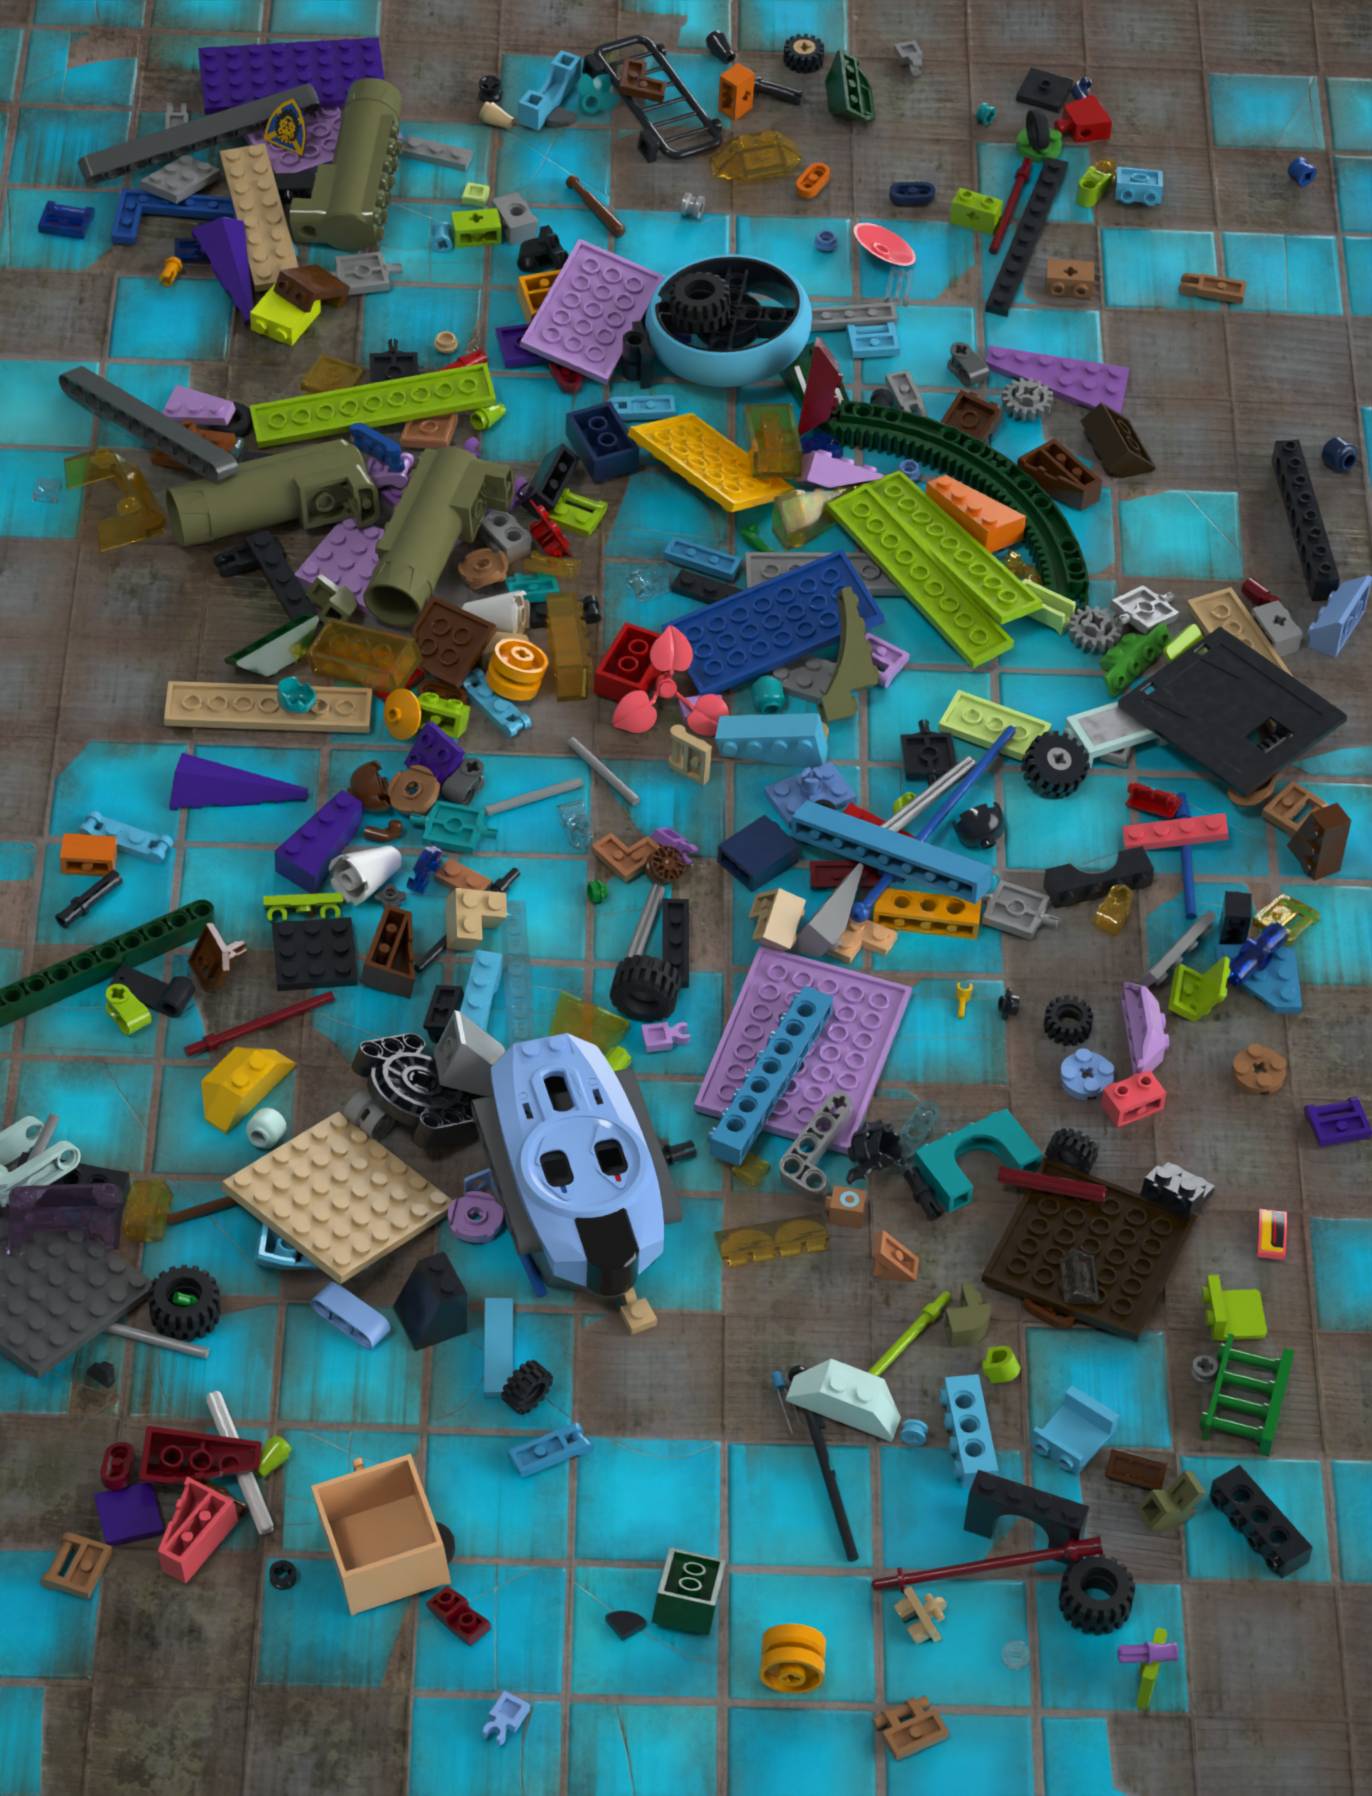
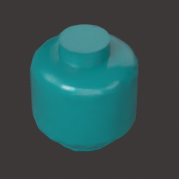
M766 675L759 677L752 684L750 691L753 707L764 715L779 712L785 704L782 682Z

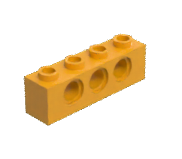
M886 888L875 901L873 922L895 931L977 940L982 900L980 899L974 904L944 894Z

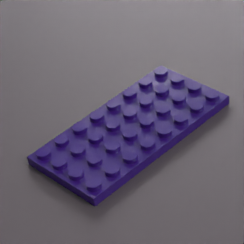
M379 37L198 48L205 115H212L304 84H311L321 104L320 108L343 107L348 89L355 81L364 78H376L385 81Z

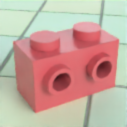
M1147 1070L1143 1073H1135L1128 1079L1118 1083L1113 1082L1103 1088L1101 1106L1115 1126L1119 1128L1163 1110L1166 1091L1153 1073Z

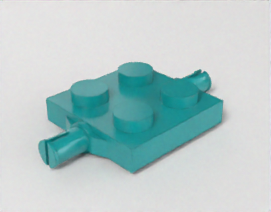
M436 800L427 816L411 813L410 824L425 826L422 837V845L473 855L476 844L481 837L496 840L498 836V829L483 827L485 809Z

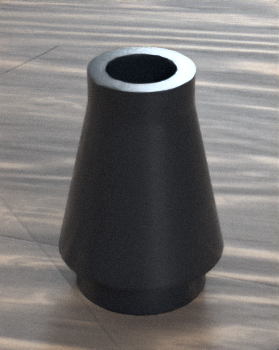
M716 30L707 36V48L721 58L724 63L728 64L735 59L736 55L725 33Z

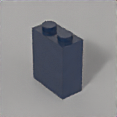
M763 815L718 845L717 862L748 890L754 892L798 862L800 845L795 838L786 834L776 822Z

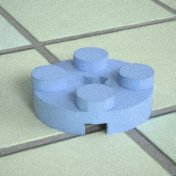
M1085 1048L1078 1049L1075 1054L1068 1056L1061 1065L1060 1079L1062 1087L1067 1094L1079 1100H1088V1097L1097 1096L1096 1099L1102 1098L1103 1088L1113 1083L1114 1066L1097 1053L1090 1052ZM1082 1073H1089L1093 1078H1082Z

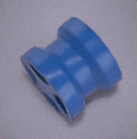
M1299 157L1290 164L1287 172L1290 177L1296 178V182L1300 186H1306L1313 181L1317 170L1314 166L1308 165V161L1304 157Z

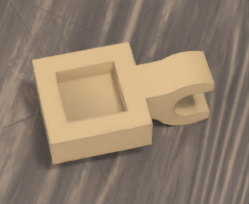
M633 1287L627 1293L619 1296L624 1306L620 1307L619 1313L631 1335L657 1325V1318L646 1297L637 1300Z

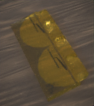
M821 1213L714 1232V1238L721 1259H727L729 1267L749 1264L748 1255H752L754 1263L776 1259V1250H779L781 1258L803 1254V1245H805L807 1253L827 1250L826 1241L830 1240Z

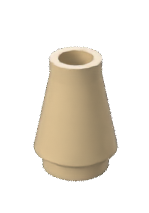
M486 102L479 114V118L483 120V123L507 130L512 127L515 119L494 102Z

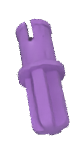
M1145 1641L1144 1644L1120 1645L1117 1649V1658L1120 1663L1145 1662L1146 1665H1151L1152 1662H1176L1178 1660V1646L1176 1642L1151 1644L1150 1641Z

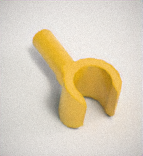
M958 982L955 995L956 999L959 1000L957 1017L963 1019L965 1005L972 996L973 985L970 983L968 989H962L960 987L961 982Z

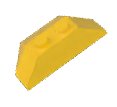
M235 1047L201 1080L205 1122L227 1135L295 1067V1062L273 1049Z

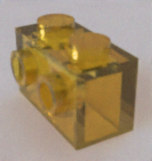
M163 1179L133 1181L131 1190L127 1194L125 1212L120 1220V1228L131 1243L162 1241L174 1197L173 1192Z

